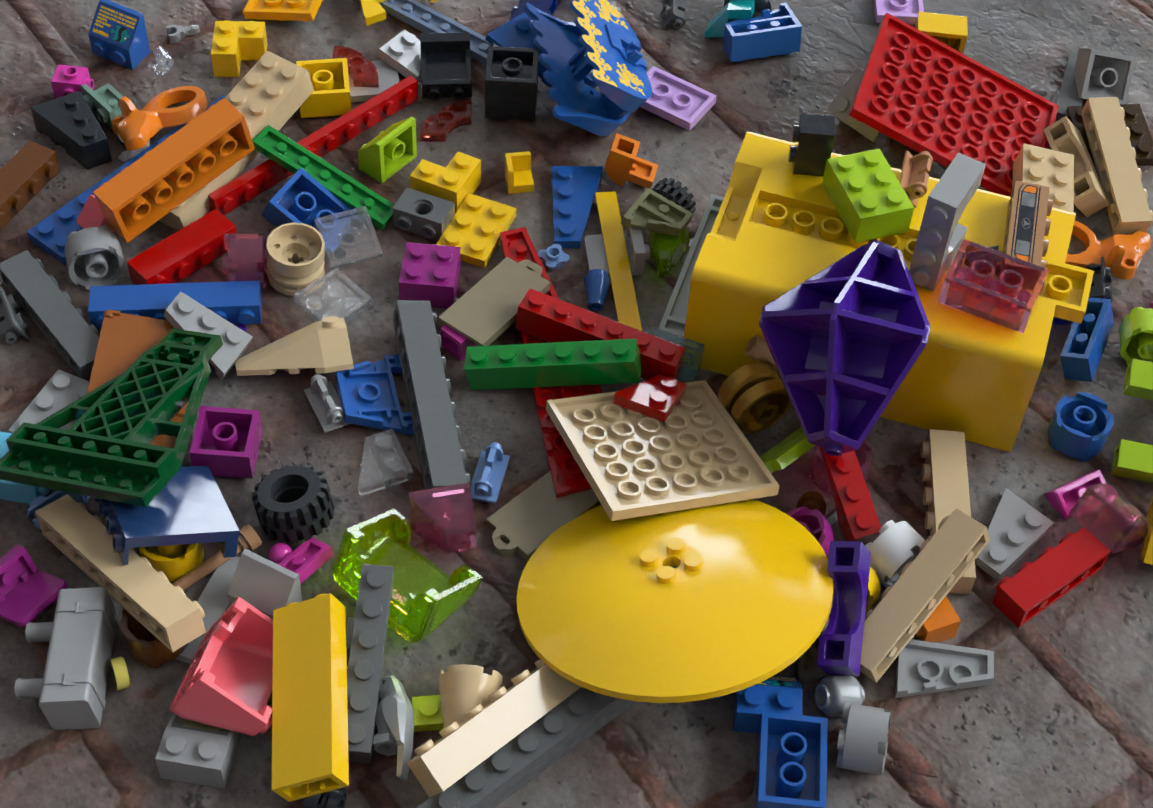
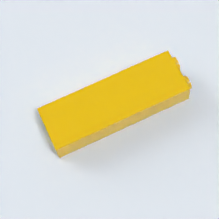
M331 593L319 594L312 599L289 603L285 607L273 610L272 791L288 802L349 786L346 607Z

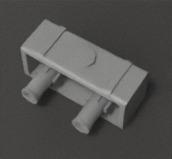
M106 588L61 589L58 594L54 621L42 623L28 622L26 625L25 635L28 643L50 641L43 678H17L14 687L15 696L18 700L39 698V707L52 729H88L101 726L102 714L106 705L105 695L110 659L112 657L114 639H116L117 635L116 625L118 612Z

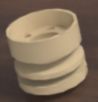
M292 222L283 224L270 233L266 244L267 278L270 285L276 291L287 296H303L314 292L320 287L324 279L325 242L319 231L305 223Z

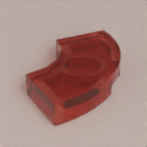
M334 45L332 59L347 58L348 74L353 79L354 87L379 88L378 71L372 61L367 60L357 50Z
M472 101L451 103L443 106L442 110L436 114H431L422 125L420 142H446L448 135L454 129L464 125H471Z

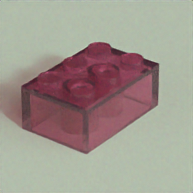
M964 239L944 278L938 302L1024 333L1041 296L1049 269Z

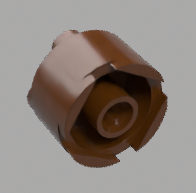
M123 608L120 628L127 648L136 660L147 664L151 668H158L164 663L177 658L187 647L188 643L172 652Z

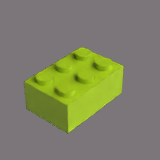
M880 149L827 159L822 184L855 243L908 232L914 206Z

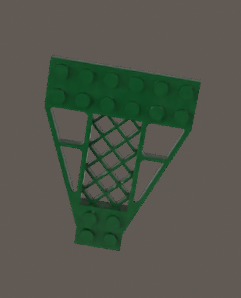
M172 328L157 345L143 352L122 374L37 424L24 422L6 440L9 451L0 459V479L147 507L181 468L211 372L208 361L223 346L221 336ZM188 402L182 422H172L171 420ZM74 419L77 420L68 430L59 429ZM158 435L177 437L174 449L150 445V443Z

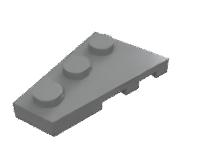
M181 291L164 313V317L175 329L221 336L223 346L209 360L216 369L215 373L221 380L253 338V336Z
M911 639L897 657L895 698L991 685L994 679V651Z

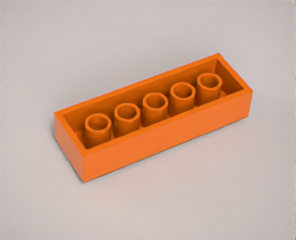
M223 98L216 104L211 105L198 117L189 121L187 125L173 135L168 136L151 151L146 152L130 166L124 168L108 182L103 183L93 193L108 225L126 243L130 242L255 150L244 115Z

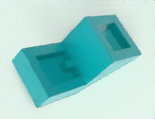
M730 0L708 23L705 37H724L725 24L732 22V19H752L755 10V0Z

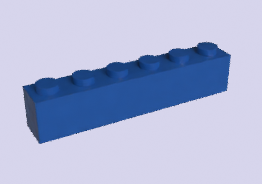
M260 280L91 286L88 314L91 325L93 324L97 330H101L104 311L107 309L121 311V313L167 320L164 317L165 310L181 291L232 324H262Z

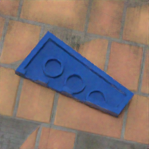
M552 166L553 244H559L562 248L580 249L588 218L593 208L595 192L598 191V185L603 175V166Z

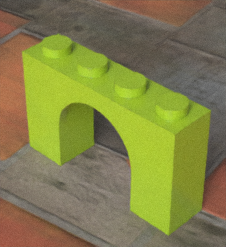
M1133 359L1126 368L1123 395L1153 401V362ZM1121 439L1114 450L1111 475L1153 483V445Z

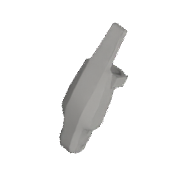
M394 675L381 678L378 702L380 700L381 702L376 713L378 733L374 736L373 745L377 753L386 757L397 754L396 776L402 782H405L408 779L409 773L407 763L411 761L413 751L414 710L403 684Z

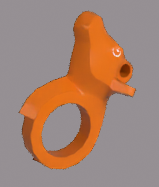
M197 86L172 88L152 98L141 110H138L129 98L123 96L119 99L122 115L115 117L111 121L113 134L119 137L127 150L141 149L148 144L149 139L160 129L188 123L202 114L208 106L205 92ZM191 101L183 106L166 108L175 103Z
M1074 221L1071 235L1079 238L1084 243L1086 251L1080 254H1067L1065 264L1086 268L1089 264L1100 265L1101 257L1104 256L1106 267H1111L1113 276L1123 280L1132 279L1143 255L1150 249L1151 237L1147 232L1136 231L1130 235L1115 234L1099 241L1086 225Z

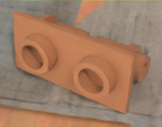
M908 150L905 151L899 182L914 208L917 207L918 198L923 197L927 193L929 179L927 172H930L933 157L927 151H922L915 156H912Z

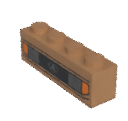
M1015 180L1008 205L999 282L1034 289L1038 277H1044L1047 261L1042 260V257L1046 256L1049 240L1044 239V236H1048L1051 219H1046V217L1050 216L1053 206V199H1048L1050 187Z

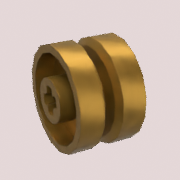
M765 361L752 362L734 371L723 382L718 393V399L727 412L731 414L732 419L741 432L745 434H754L770 428L780 421L792 406L784 383L780 381L778 374L771 364Z

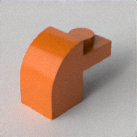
M616 133L605 163L608 176L622 187L627 180L650 189L654 182L658 165L636 157L640 142Z

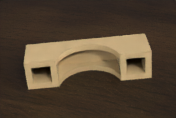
M1065 116L1045 128L1044 132L1052 150L1074 155V205L1086 217L1110 205L1077 127Z

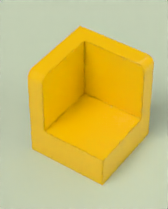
M531 152L505 153V180L508 194L534 192Z

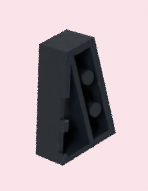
M80 91L30 107L36 130L40 133L44 132L51 138V142L55 145L59 144L66 149V153L87 170L112 162L108 139Z

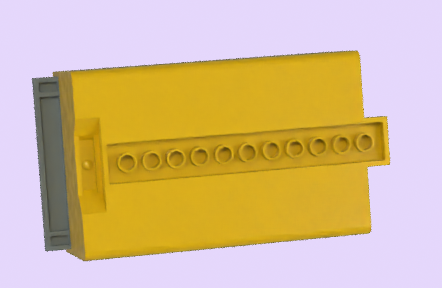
M747 131L736 158L725 197L713 194L710 196L659 325L657 337L683 344V347L686 348L683 364L730 376L744 365L760 361H754L745 355L744 351L748 342L755 335L765 340L759 326L762 308L855 249L878 240L901 250L908 270L910 269L928 196L940 179L929 177L927 193L923 197L918 198L917 207L914 208L908 232L855 243L822 184L824 176L793 174V162H788L789 146H795V143ZM833 152L831 153V158L845 156ZM891 167L899 181L901 169ZM977 189L958 221V224L967 227L962 248L935 290L932 291L914 283L931 326L928 341L880 417L926 430L964 432L965 440L1007 452L1012 451L1043 365L1053 317L1081 324L1086 312L1094 271L1065 264L1076 213L1052 207L1050 216L1046 217V219H1051L1048 236H1044V239L1049 240L1046 256L1042 257V260H1046L1047 264L1044 277H1038L1034 289L999 282L1001 264L975 268L966 252L999 245L998 251L1003 252L1010 197ZM771 365V366L773 367V369L776 371V373L778 374V377H779L780 381H782V378H781V376H780V373H779L778 369H777L776 367H774L773 365Z

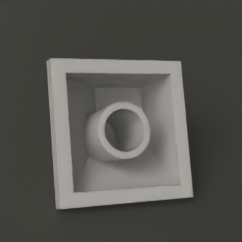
M1079 48L1074 69L1079 98L1118 97L1120 104H1127L1137 57L1096 49Z

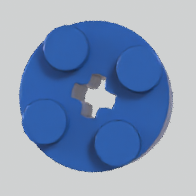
M1079 392L1076 393V396L1068 397L1066 395L1062 397L1057 403L1048 427L1049 446L1069 457L1078 458L1084 462L1090 461L1104 448L1114 424L1113 413L1110 414L1107 410L1108 405L1105 401L1089 393Z

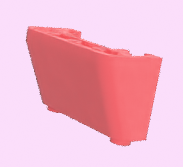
M238 597L203 637L170 705L169 711L182 719L249 736H255L258 733L264 734L272 724V708L267 705V702L272 693L273 619Z

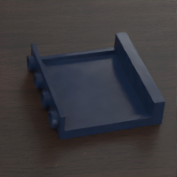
M208 466L181 467L147 507L93 497L95 502L99 501L100 517L106 520L107 535H112L114 553H119L123 565H128L129 548L217 542L224 558L236 557L239 529Z

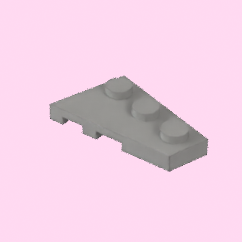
M1006 488L988 528L990 541L975 559V564L998 581L1051 530L1054 522Z

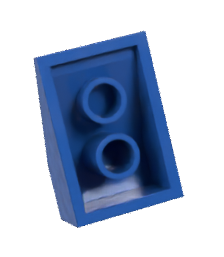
M302 168L276 193L261 214L276 228L292 222L305 223L314 227L322 234L325 242V254L330 256L342 244V237L353 231L350 223L353 220H359L360 222L363 220Z

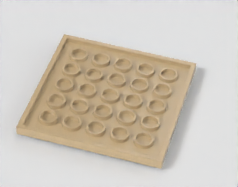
M705 380L686 382L684 395L665 422L613 404L616 392L547 400V413L611 521L778 495L780 485Z

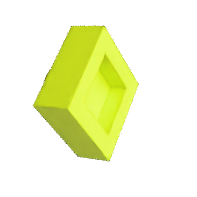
M440 695L412 697L414 732L444 729Z

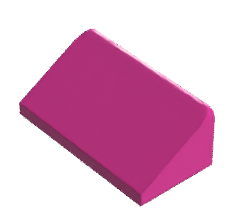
M1100 469L1088 472L1044 493L1046 499L1063 519L1112 496Z

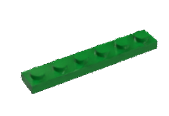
M267 125L253 140L255 150L293 174L300 168L304 169L352 211L379 229L383 230L393 219L394 204L273 127Z

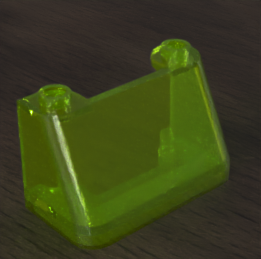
M391 509L345 529L333 564L332 573L335 582L357 600L362 563L394 567V582L388 626L407 641L417 643L431 635L479 589L483 577L468 566H461L455 569L450 577L409 545L412 536L411 525L402 514L395 509Z

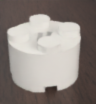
M893 520L886 522L879 530L881 535L873 543L869 542L865 545L871 552L870 566L875 570L880 582L886 588L893 586L898 581L904 566L914 561L919 554L920 547L926 541L906 521L895 523Z

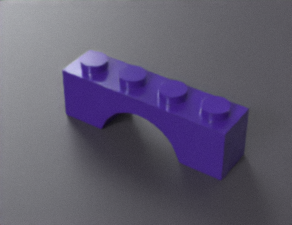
M830 541L827 573L829 577L833 578L834 594L829 623L826 630L820 633L817 665L828 675L859 676L871 552L862 542Z

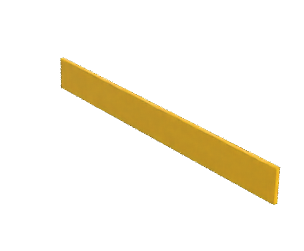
M616 191L595 192L618 322L642 331Z

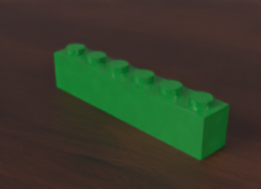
M637 339L467 347L464 371L471 390L640 383L641 355Z

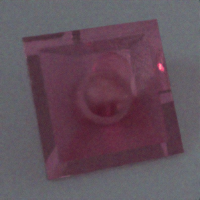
M469 483L409 492L411 533L446 552L465 551L476 547V524Z

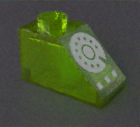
M685 228L679 236L649 231L648 242L659 278H664L685 255V246L690 242L688 228Z

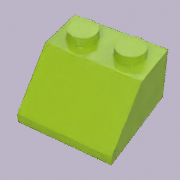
M411 116L396 122L386 130L381 131L370 142L364 144L358 150L359 169L382 184L417 157L416 119Z

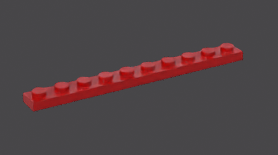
M410 75L297 143L321 158L418 99L417 80ZM268 159L208 195L210 210L217 209L223 215L230 213L235 208L293 175V173L273 160Z

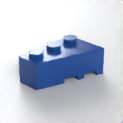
M784 2L780 4L779 9L770 12L769 9L761 11L760 16L752 19H738L725 24L723 50L731 62H743L755 58L764 59L768 56L789 55L790 53L800 52L802 25L787 3Z

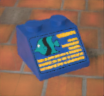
M99 0L88 33L92 53L133 70L150 53L144 15L110 0Z
M774 675L749 688L734 692L733 731L757 733L762 711L802 715V687L799 678Z

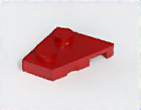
M658 375L616 392L613 404L665 422L684 395L686 383L677 381L673 377Z

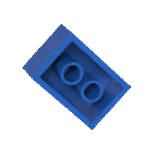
M762 711L757 730L754 808H826L828 718Z

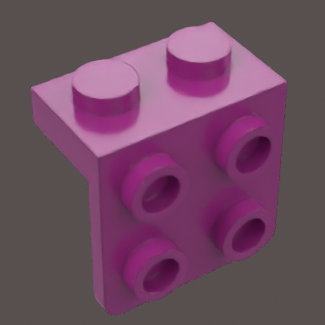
M18 544L0 559V618L23 627L28 622H33L42 610L58 599L59 590L67 589L68 586L63 579L38 570L25 547Z

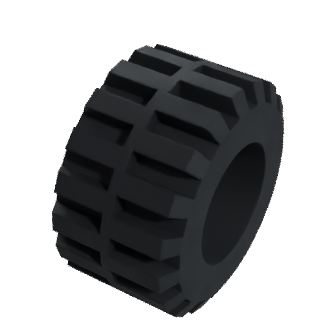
M295 464L294 466L284 465L283 468L270 471L271 474L264 475L261 478V482L255 485V492L252 493L253 505L262 531L273 541L278 539L279 543L291 541L294 544L298 543L299 540H310L311 536L321 534V529L327 528L330 525L329 520L334 517L333 510L335 508L326 477L322 475L319 469L314 470L313 466L306 465L303 467L302 464Z

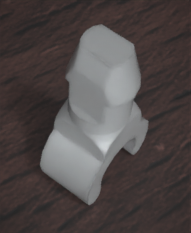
M169 25L166 27L171 44L178 43L186 36L195 35L200 32L199 25L185 27Z

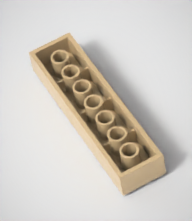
M267 51L225 99L244 115L253 141L267 125L279 131L314 89L308 70ZM253 150L159 221L179 231L203 217L210 210L208 195L239 177L260 152Z

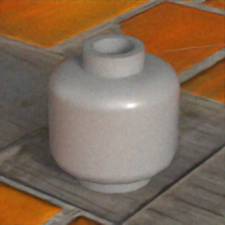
M825 676L820 684L817 685L814 694L817 707L828 717H843L845 703L861 705L865 700L864 689L853 676Z

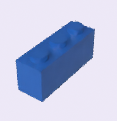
M1088 298L1082 323L1073 322L1060 355L1065 379L1093 381L1114 325L1110 299Z

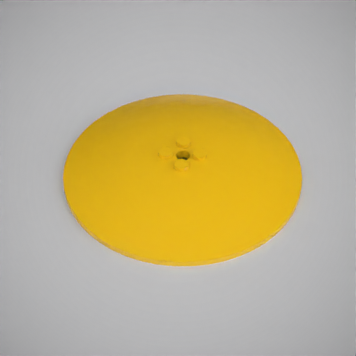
M749 499L611 521L603 506L599 505L558 528L532 554L518 584L516 597L517 613L521 630L532 650L549 668L563 678L593 692L618 699L650 703H682L720 697L744 690L767 680L795 662L818 638L828 620L834 594L833 578L828 576V558L815 537L791 516L761 501Z

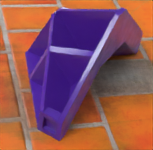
M878 240L860 246L762 308L759 320L761 331L808 442L824 448V452L832 456H842V453L855 451L860 448L925 348L931 327L901 250Z

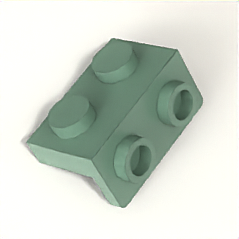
M109 83L95 91L87 84L82 85V95L91 111L96 114L102 124L105 123L112 129L111 121L115 117L122 115L119 99L123 96Z

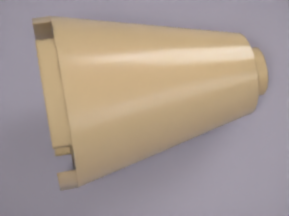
M477 665L447 666V672L445 673L440 669L438 683L444 728L455 721L458 725L467 720L463 714L479 703L482 707L490 703L488 696L502 687L503 676L495 670L492 671V675L483 673L484 667Z

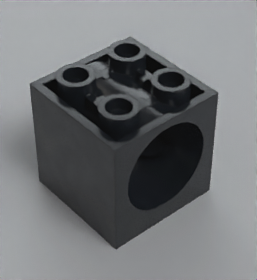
M488 47L485 75V118L535 121L539 49Z

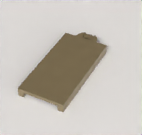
M506 257L438 317V325L440 327L447 325L476 343L477 346H489L517 320L518 306L529 288L546 294L550 290L551 282L542 277V267L531 262V260H522L517 263L511 258Z
M549 471L487 518V526L494 531L492 545L497 552L504 556L518 553L528 562L532 554L549 535L586 511L601 505L593 489L556 498L551 471Z

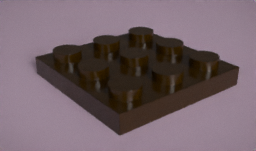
M1120 104V107L1124 109L1126 127L1130 130L1131 146L1136 151L1135 160L1137 166L1153 165V139L1140 104ZM1067 106V118L1080 131L1094 164L1081 115L1084 106Z

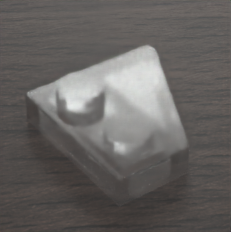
M393 429L365 437L358 484L360 496L414 479V472Z

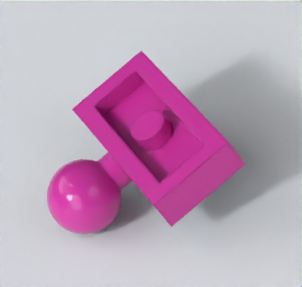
M311 537L310 540L305 541L294 551L286 543H276L270 548L268 556L270 561L299 574L301 584L332 558L334 553L331 546Z

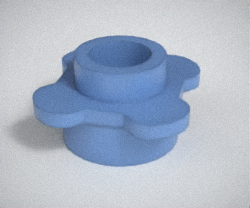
M553 244L546 250L541 249L538 252L540 259H543L544 267L548 270H559L564 266V263H568L570 260V256L562 251V246L559 244Z

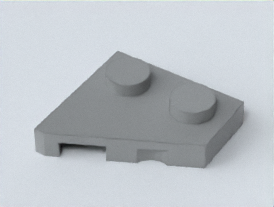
M404 30L379 48L376 56L406 78L411 75L417 80L421 68L420 40L412 33Z

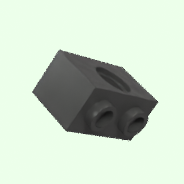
M407 187L393 207L394 227L439 241L455 215L454 202Z

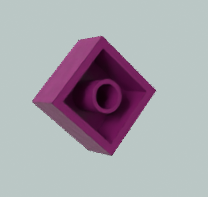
M406 242L399 277V300L430 301L431 307L448 309L456 301L461 270L460 247Z
M201 406L189 452L192 466H208L213 476L253 479L263 433L260 410Z

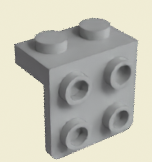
M626 226L624 237L632 276L644 275L645 260L650 258L649 245L644 244L646 230ZM602 234L585 236L584 245L589 270L601 269L606 271L608 277H610Z

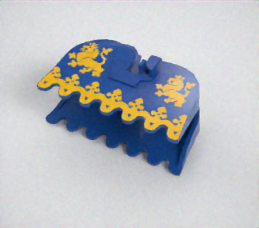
M610 0L571 1L569 3L570 8L579 15L574 20V23L558 19L527 2L524 8L535 19L529 23V26L539 35L534 39V44L543 51L538 56V60L548 69L543 73V78L553 87L547 91V94L551 100L558 104L552 108L554 117L598 136L607 137L626 121L631 113L635 112L652 96L651 83L646 73V61L642 58V53H640L641 44L635 32ZM598 86L603 93H600L599 91L593 88H596Z

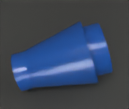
M589 270L584 277L587 308L591 311H601L604 308V301L611 282L608 273L604 270Z

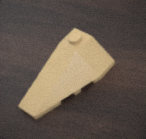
M337 316L325 317L322 321L314 322L239 358L235 362L237 376L271 375L277 372V369L288 371L289 374H299L300 370L304 368H315V373H330L354 369L344 318Z

